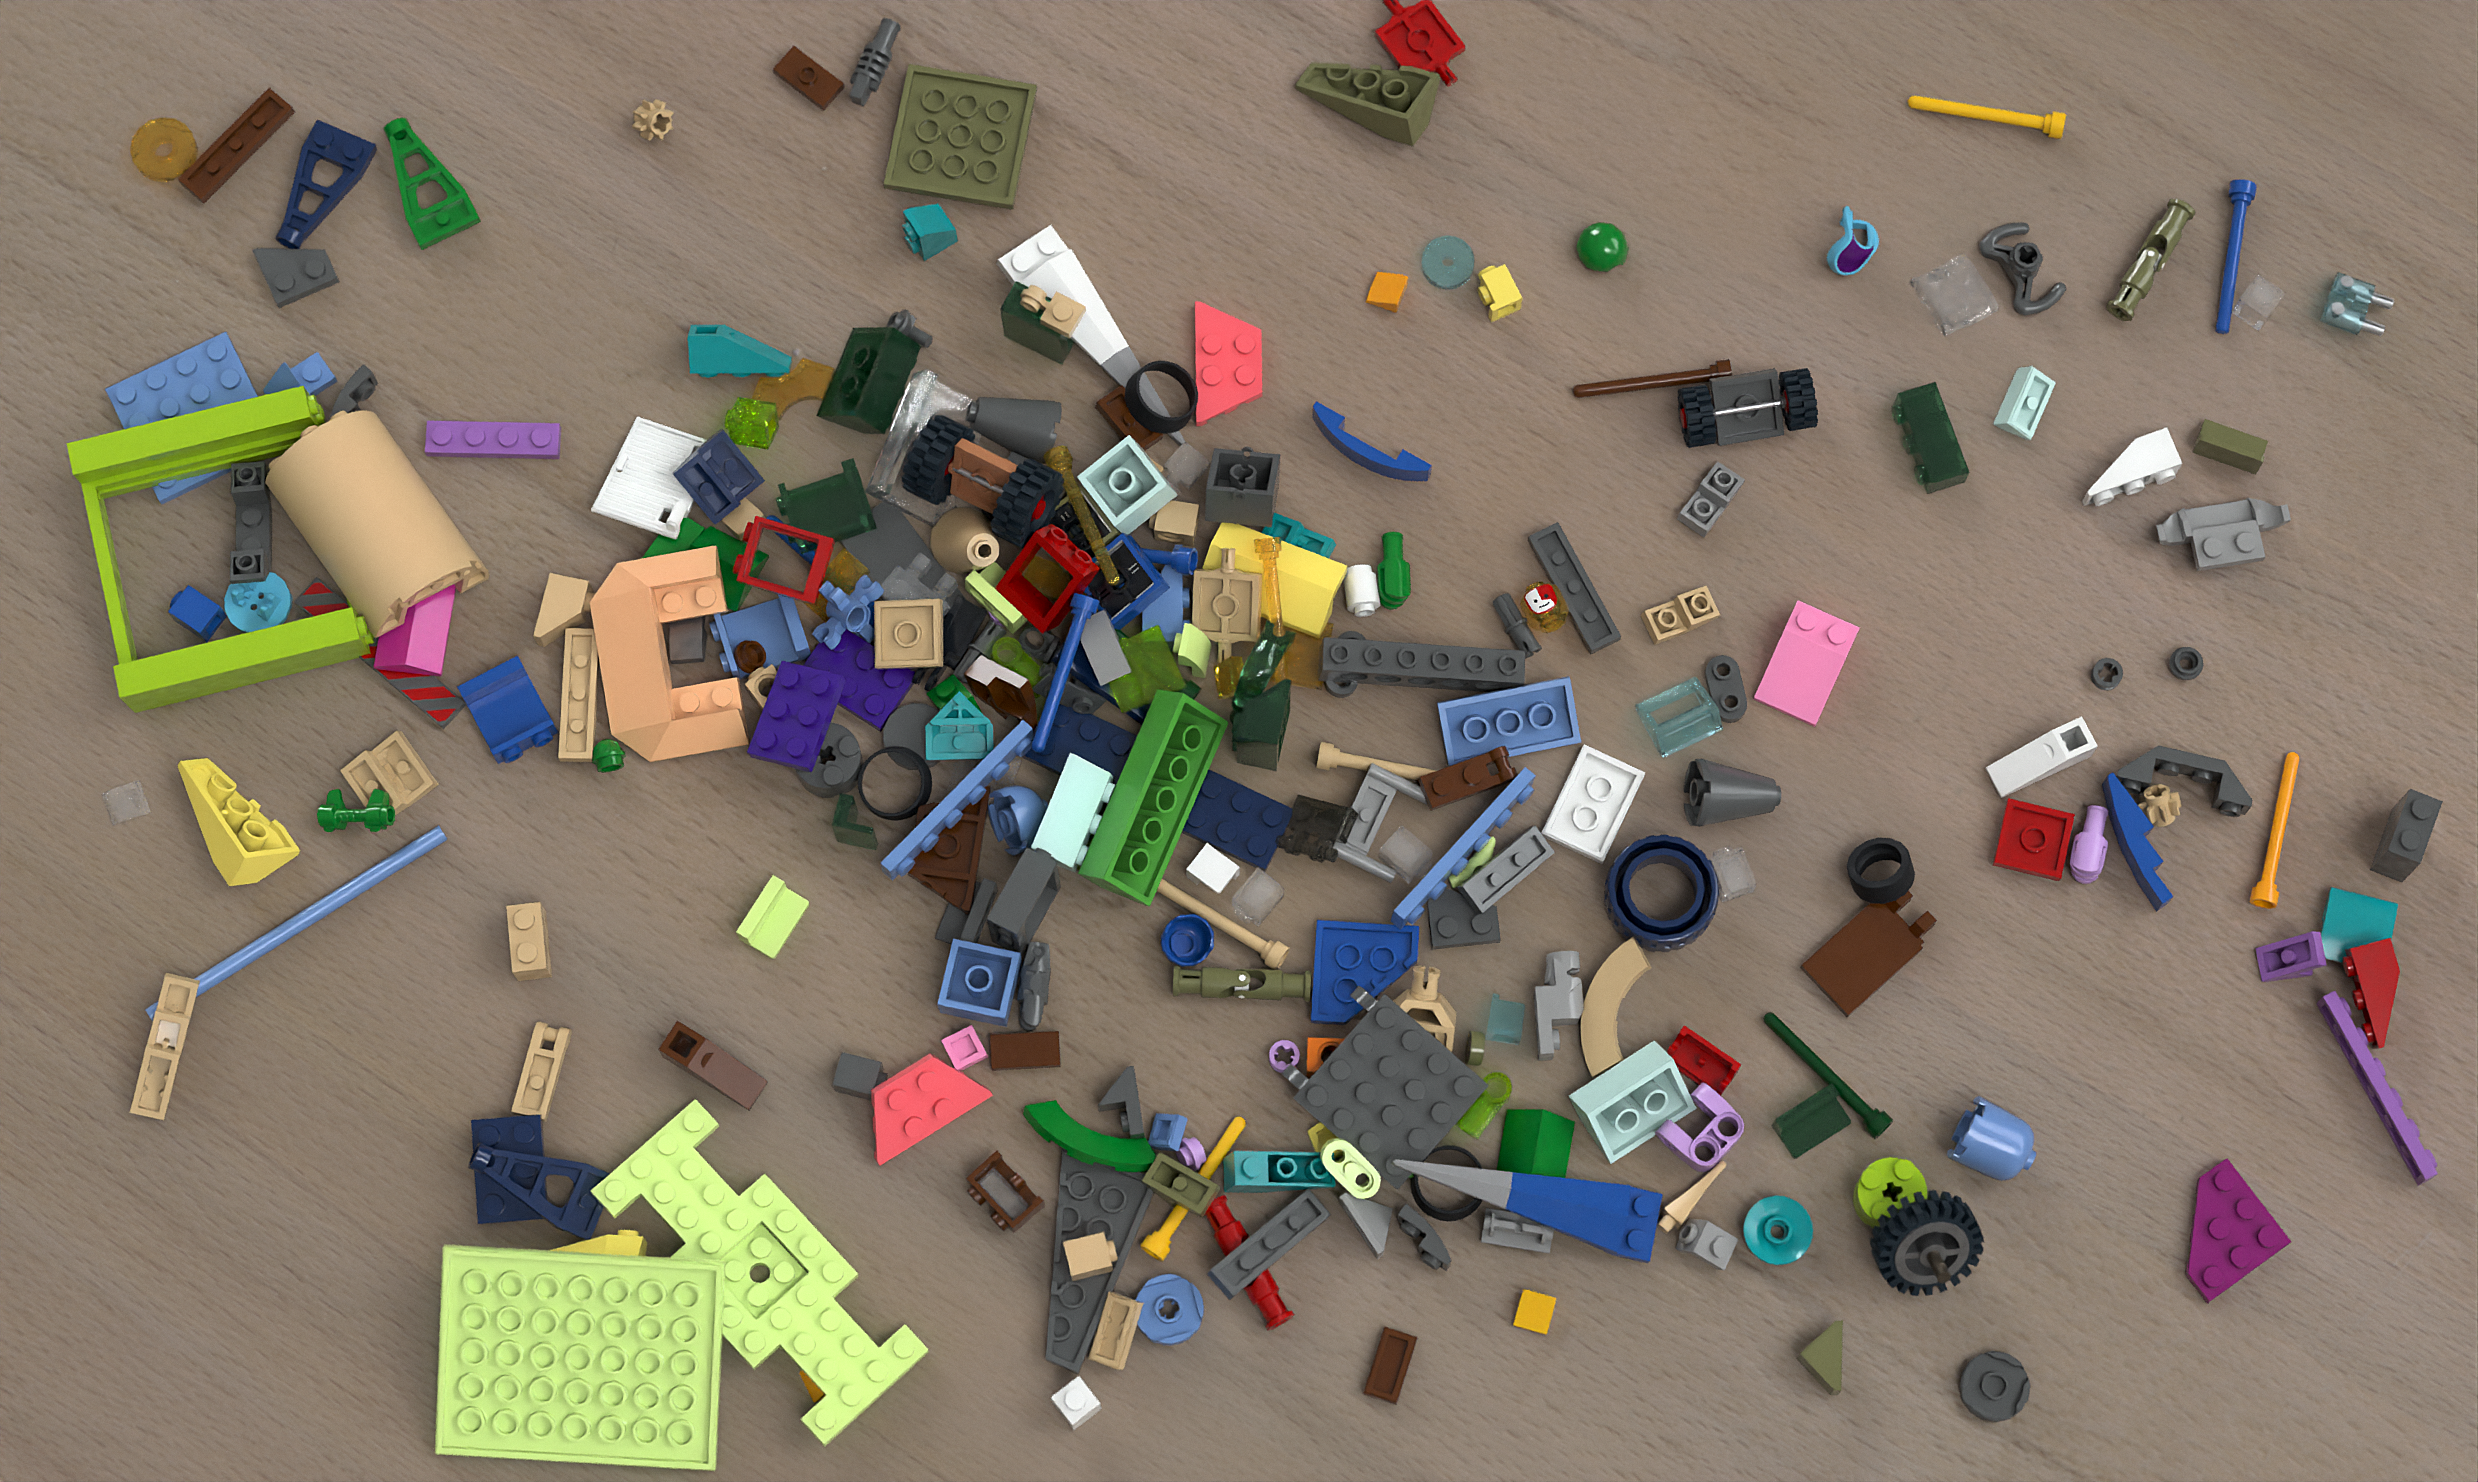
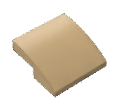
M397 730L372 751L365 750L340 770L365 808L373 790L379 789L389 794V805L393 806L395 815L439 785L403 732Z

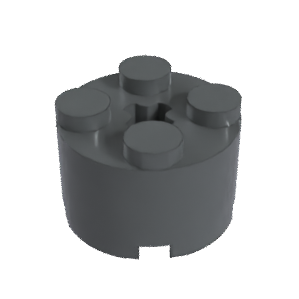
M830 723L812 773L795 769L803 787L813 795L822 798H832L851 791L858 784L859 772L863 766V758L858 741L847 728L836 723ZM833 756L834 762L827 761L825 765L822 763L823 758Z

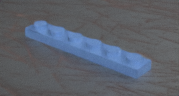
M1022 720L881 862L882 872L892 881L898 875L901 877L906 875L914 866V859L922 850L925 853L931 850L939 840L937 835L946 826L949 829L952 828L963 815L961 811L969 803L972 805L976 804L986 793L985 787L993 779L996 781L1000 780L1009 770L1010 765L1008 764L1017 755L1022 757L1030 750L1032 740L1034 739L1033 728Z
M1525 767L1393 911L1390 921L1401 930L1407 922L1413 925L1425 911L1422 906L1428 899L1431 898L1435 901L1446 889L1447 884L1444 882L1449 876L1453 874L1457 877L1468 865L1469 860L1466 858L1471 852L1475 850L1479 853L1491 839L1488 834L1495 826L1501 829L1513 815L1510 811L1517 802L1523 805L1533 794L1535 789L1532 788V784L1536 776Z

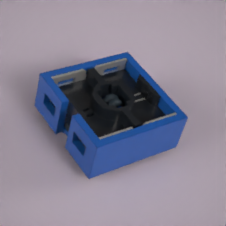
M1122 533L1092 558V561L1100 570L1084 592L1088 597L1100 601L1097 610L1100 612L1105 609L1114 629L1121 630L1166 592L1170 586L1134 538Z

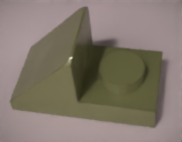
M1159 1152L1142 1180L1144 1185L1172 1207L1178 1204L1201 1218L1220 1190L1219 1185L1161 1152Z

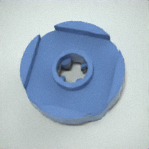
M1174 1274L1156 1276L1147 1281L1136 1298V1301L1143 1303L1137 1325L1151 1342L1162 1345H1177L1190 1339L1201 1326L1204 1316L1202 1296L1197 1287L1180 1276ZM1171 1300L1172 1305L1175 1303L1178 1305L1179 1311L1174 1313V1318L1166 1319V1315L1162 1317L1159 1310L1164 1308L1163 1302Z

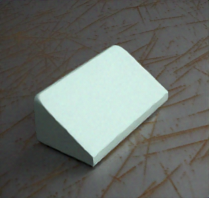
M2033 366L2018 368L1996 416L1994 425L2021 438L2031 440L2056 382Z

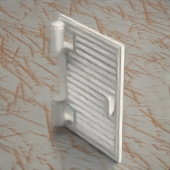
M637 416L591 511L676 540L680 533V524L683 518H687L695 501L672 473L694 452V449L697 450L707 440ZM664 511L670 513L666 523L660 521Z

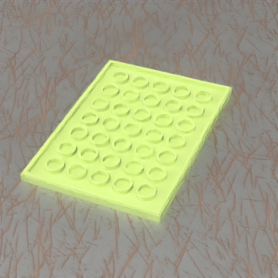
M444 1245L435 1454L715 1471L717 1465L725 1261Z

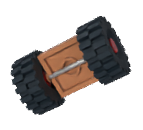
M944 415L935 416L934 420L931 419L927 423V428H922L919 439H915L912 445L914 446L912 452L908 453L906 458L908 463L903 468V472H905L902 476L903 488L935 505H939L940 502L943 503L946 501L947 495L951 496L953 494L991 513L995 517L991 521L992 533L1023 549L1034 532L1050 525L1051 517L1054 518L1055 508L1061 501L1059 496L1063 493L1064 489L1062 486L1064 483L1063 475L1031 458L1030 460H1024L1023 464L1016 465L976 445L973 442L975 434H973L974 431Z

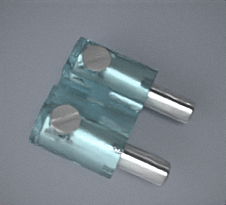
M2337 272L2332 282L2327 302L2323 308L2320 322L2356 335L2359 334L2360 330L2382 336L2385 326L2365 319L2369 308L2368 305L2372 303L2386 309H2391L2394 299L2374 292L2376 285Z

